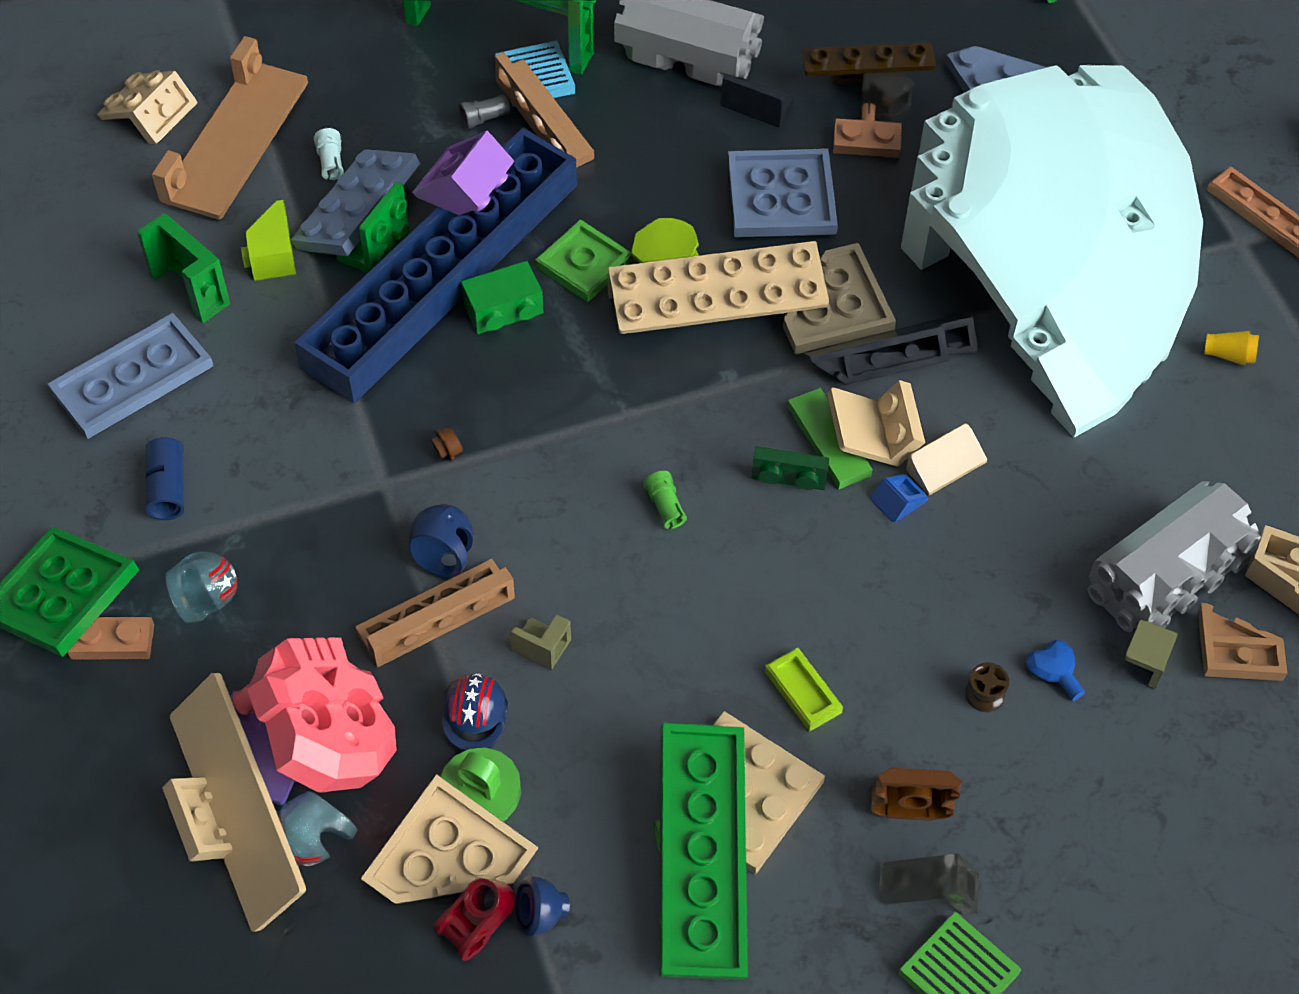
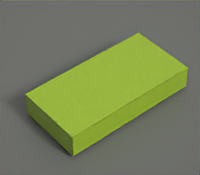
M798 647L765 665L766 675L809 732L842 713L843 706Z

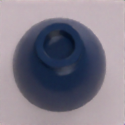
M526 876L522 880L516 893L515 910L518 925L525 935L537 936L554 927L559 918H566L568 916L570 904L568 895L565 892H559L552 883L538 876Z

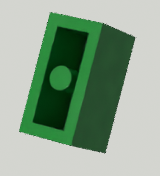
M528 261L461 281L463 304L477 334L494 331L502 326L521 320H529L543 314L542 289Z

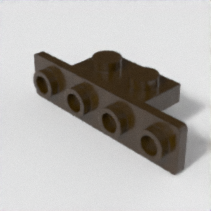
M929 42L804 48L802 50L805 75H831L832 84L896 82L898 72L935 70L936 66L932 44Z

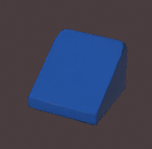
M907 474L883 478L871 495L872 502L892 522L904 518L925 504L929 499Z

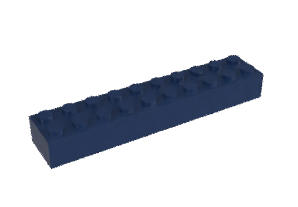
M522 128L502 147L514 160V163L507 170L508 177L504 183L493 189L489 194L491 198L489 203L478 212L472 210L461 215L441 207L433 211L294 342L300 369L355 404L463 298L461 281L489 273L577 187L576 158Z

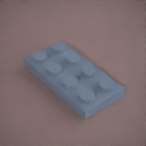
M366 149L359 153L352 165L339 177L335 186L319 202L318 207L301 224L300 229L291 239L296 250L348 256L361 240L359 231L361 224L395 182L404 185L420 165L415 153Z
M172 313L49 382L47 385L51 394L85 437L89 439L213 367V363L209 354L175 314Z

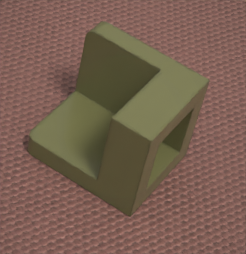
M557 614L549 626L534 618H530L523 629L514 626L510 631L511 651L550 670L554 668L571 641L570 620Z
M1140 619L1127 649L1125 660L1152 671L1153 674L1148 686L1155 689L1165 669L1178 634Z

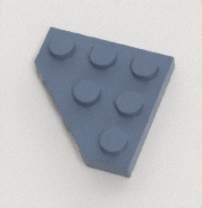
M977 46L949 53L945 61L946 66L964 93L981 84L1047 68Z

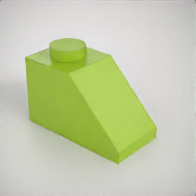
M278 200L246 231L247 246L241 247L244 267L252 268L254 281L296 274L285 205L283 200Z

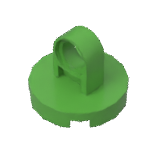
M485 747L468 749L454 756L444 767L441 775L442 779L502 822L507 820L515 811L521 797L519 771L510 758L497 750Z

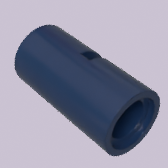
M168 437L153 439L146 445V513L151 518L157 520H173L184 513V447L180 441Z

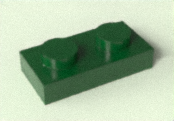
M755 446L751 479L761 480L768 484L780 483L798 486L805 490L817 489L824 491L829 458Z

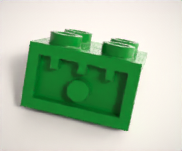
M395 182L359 228L361 240L348 256L336 255L338 261L368 273L394 249L399 241L401 242L407 237L410 224L407 217V201L403 184Z

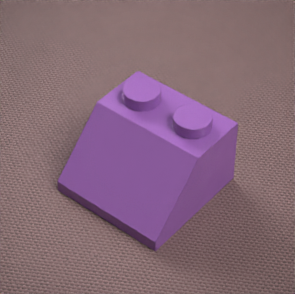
M487 130L449 146L412 193L421 200L457 215L472 210L478 212L489 203L491 199L489 194L492 190L499 187L507 179L508 174L506 172L514 163V160Z

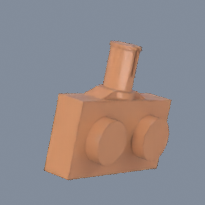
M868 103L862 105V120L836 118L833 153L899 158L902 123L875 121L876 106L870 104L868 114Z

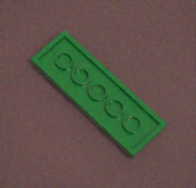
M663 723L660 727L659 977L745 980L748 978L744 727Z

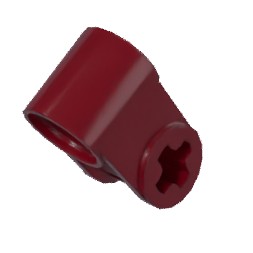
M483 878L474 880L456 902L440 916L434 926V932L438 936H445L459 950L458 956L463 961L473 958L481 951L493 932L513 910L515 904L514 891L505 882ZM492 888L495 894V902L488 910L485 906L484 898L487 891Z

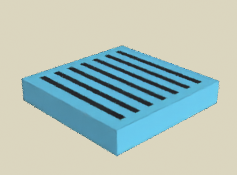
M558 41L504 52L513 64L524 59L553 98L575 93V84Z

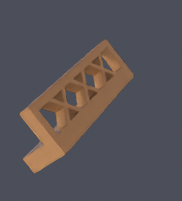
M504 52L496 55V82L536 135L575 157L576 168L593 160L594 150L525 60L522 59L513 64Z
M490 559L355 626L356 633L378 668L514 599L513 577L506 567L499 570L493 559ZM490 573L489 576H487V577H485V578H483V579H481V580L475 582V580H477V579H479V578H481V577H483V576H485V575H487V574ZM449 593H452L451 595H449V596H447V597L441 599V597H443V596H445V595H447V594H449ZM415 610H418L417 612H415V613H413V614L407 616V614H409V613H411V612H413V611H415ZM381 627L383 628V629H381V630H379V631H377V632H375V633L369 635V633H371V632H373V631H375V630H377V629H379V628H381Z

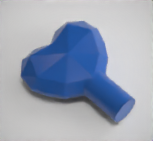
M1055 639L1047 644L1045 650H1034L1027 655L1026 666L1029 671L1045 681L1059 683L1072 701L1079 699L1085 694V690L1072 675L1075 668V656L1072 647L1066 641Z

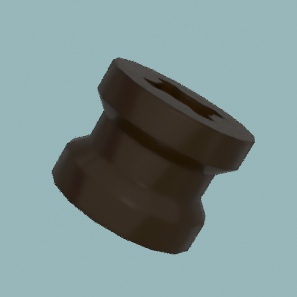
M985 662L978 664L973 668L966 686L965 697L968 703L974 709L981 712H992L1001 707L1009 687L1007 672L995 663Z

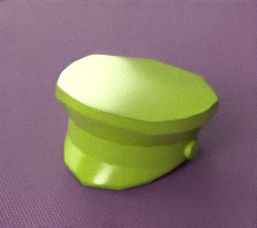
M658 218L636 233L632 256L639 263L699 256V253L696 251L699 245L697 235L693 226L682 220Z

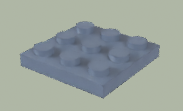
M828 149L728 151L734 237L837 234L838 222Z

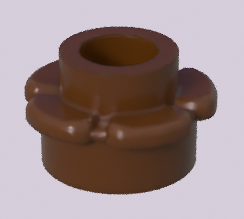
M450 426L441 430L436 428L434 430L436 437L431 439L434 449L441 459L448 456L451 461H454V456L463 452L457 436Z

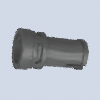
M504 94L480 102L476 100L463 102L458 106L460 119L465 129L474 128V126L481 125L483 121L510 115L509 102Z

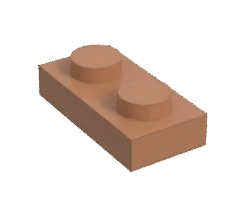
M98 617L68 651L70 659H150L154 631L152 617Z

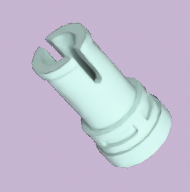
M321 129L314 135V144L317 154L320 156L322 176L327 179L329 170V179L337 180L344 173L340 158L342 150L341 136L335 129Z

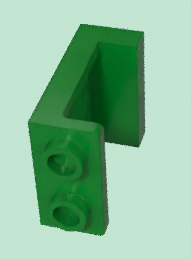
M163 213L138 230L137 235L149 275L154 280H157L168 271H173L184 280L193 314L200 322L205 323L230 305L219 259L171 217Z

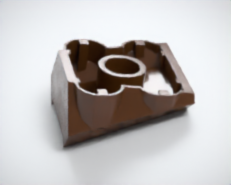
M890 767L876 778L869 789L871 792V812L889 819L933 821L934 819L950 818L954 815V801L960 797V785L963 781L950 771Z

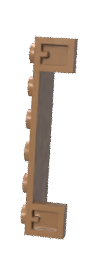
M244 36L230 57L235 83L184 160L182 161L181 154L168 150L153 172V180L161 203L218 220L222 219L307 86L308 78L305 75L262 64V56L259 54L257 40Z

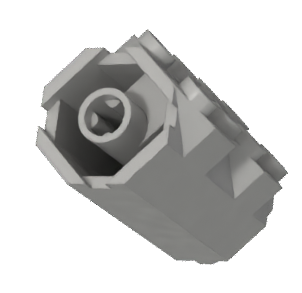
M620 0L619 4L624 5L622 15L616 14L614 42L623 44L626 49L627 58L634 62L666 70L672 68L675 62L682 61L686 67L685 72L690 78L722 87V79L725 75L746 79L750 71L751 57L757 58L760 52L762 39L757 38L762 28L764 15L711 0Z
M1201 481L1094 561L1088 576L1091 581V585L1087 589L1089 596L1097 605L1103 606L1116 619V622L1124 631H1133L1137 628L1140 619L1165 628L1171 621L1170 617L1177 611L1184 614L1197 602L1198 597L1194 593L1200 588H1203L1207 593L1213 592L1223 582L1224 576L1228 572L1237 573L1250 561L1251 557L1247 552L1259 542L1261 536L1258 535L1259 531L1256 523L1251 526L1248 523L1246 517L1251 514L1248 504L1225 483L1217 482L1213 486H1208V481Z

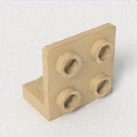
M156 70L147 74L138 72L131 75L125 81L126 86L120 92L109 96L104 101L105 107L97 115L101 120L130 118L148 144H157L198 102L176 71L160 72Z
M899 380L877 401L836 388H831L827 392L841 451L898 467L925 443L910 383Z

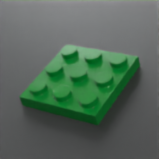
M52 526L1 581L0 628L64 657L137 574L139 568L134 560Z

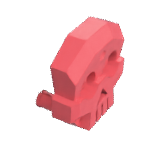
M341 638L286 639L259 658L251 682L243 689L237 691L232 698L233 705L239 713L251 715L255 711L257 719L265 722L276 771L317 792L363 787L381 773L397 750L395 726L379 704L383 696L371 672L358 669L348 662Z

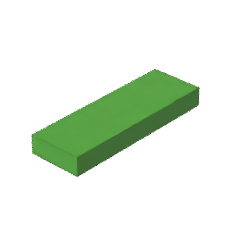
M821 388L788 400L789 411L817 456L829 458L828 473L838 489L872 476L873 469L865 457L840 450L829 400Z

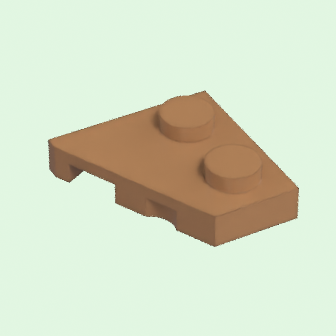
M1207 603L1200 604L1198 621L1204 676L1283 681L1285 679L1287 665L1282 638L1267 631L1257 630L1250 623L1237 617L1233 622L1212 612L1214 606Z

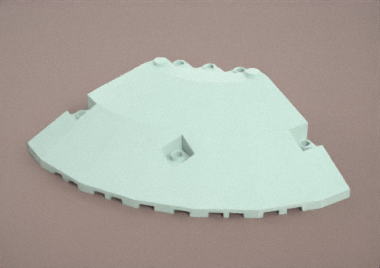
M1055 65L981 84L955 97L952 108L924 122L901 249L922 270L948 257L951 247L968 267L974 271L1011 325L1008 337L1012 340L1011 347L1033 370L1031 380L1053 403L1052 415L1073 438L1117 414L1132 397L1133 392L1142 382L1145 383L1151 376L1152 371L1161 361H1165L1194 295L1198 279L1203 219L1190 156L1155 95L1124 66L1080 65L1078 72L1067 76Z

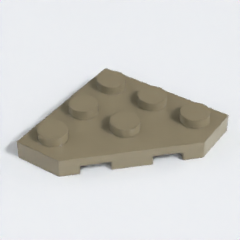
M859 243L826 250L820 259L829 299L828 306L825 308L788 312L783 323V329L794 353L799 354L895 330L896 320Z

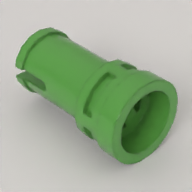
M658 471L645 478L643 487L646 493H648L650 500L655 502L664 527L666 529L669 527L673 529L685 523L687 516L683 512L675 494L676 487L673 485V478L670 472Z

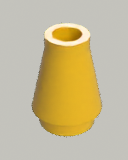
M1250 331L1221 334L1207 333L1204 355H1212L1246 366V363L1255 364L1259 335H1252Z

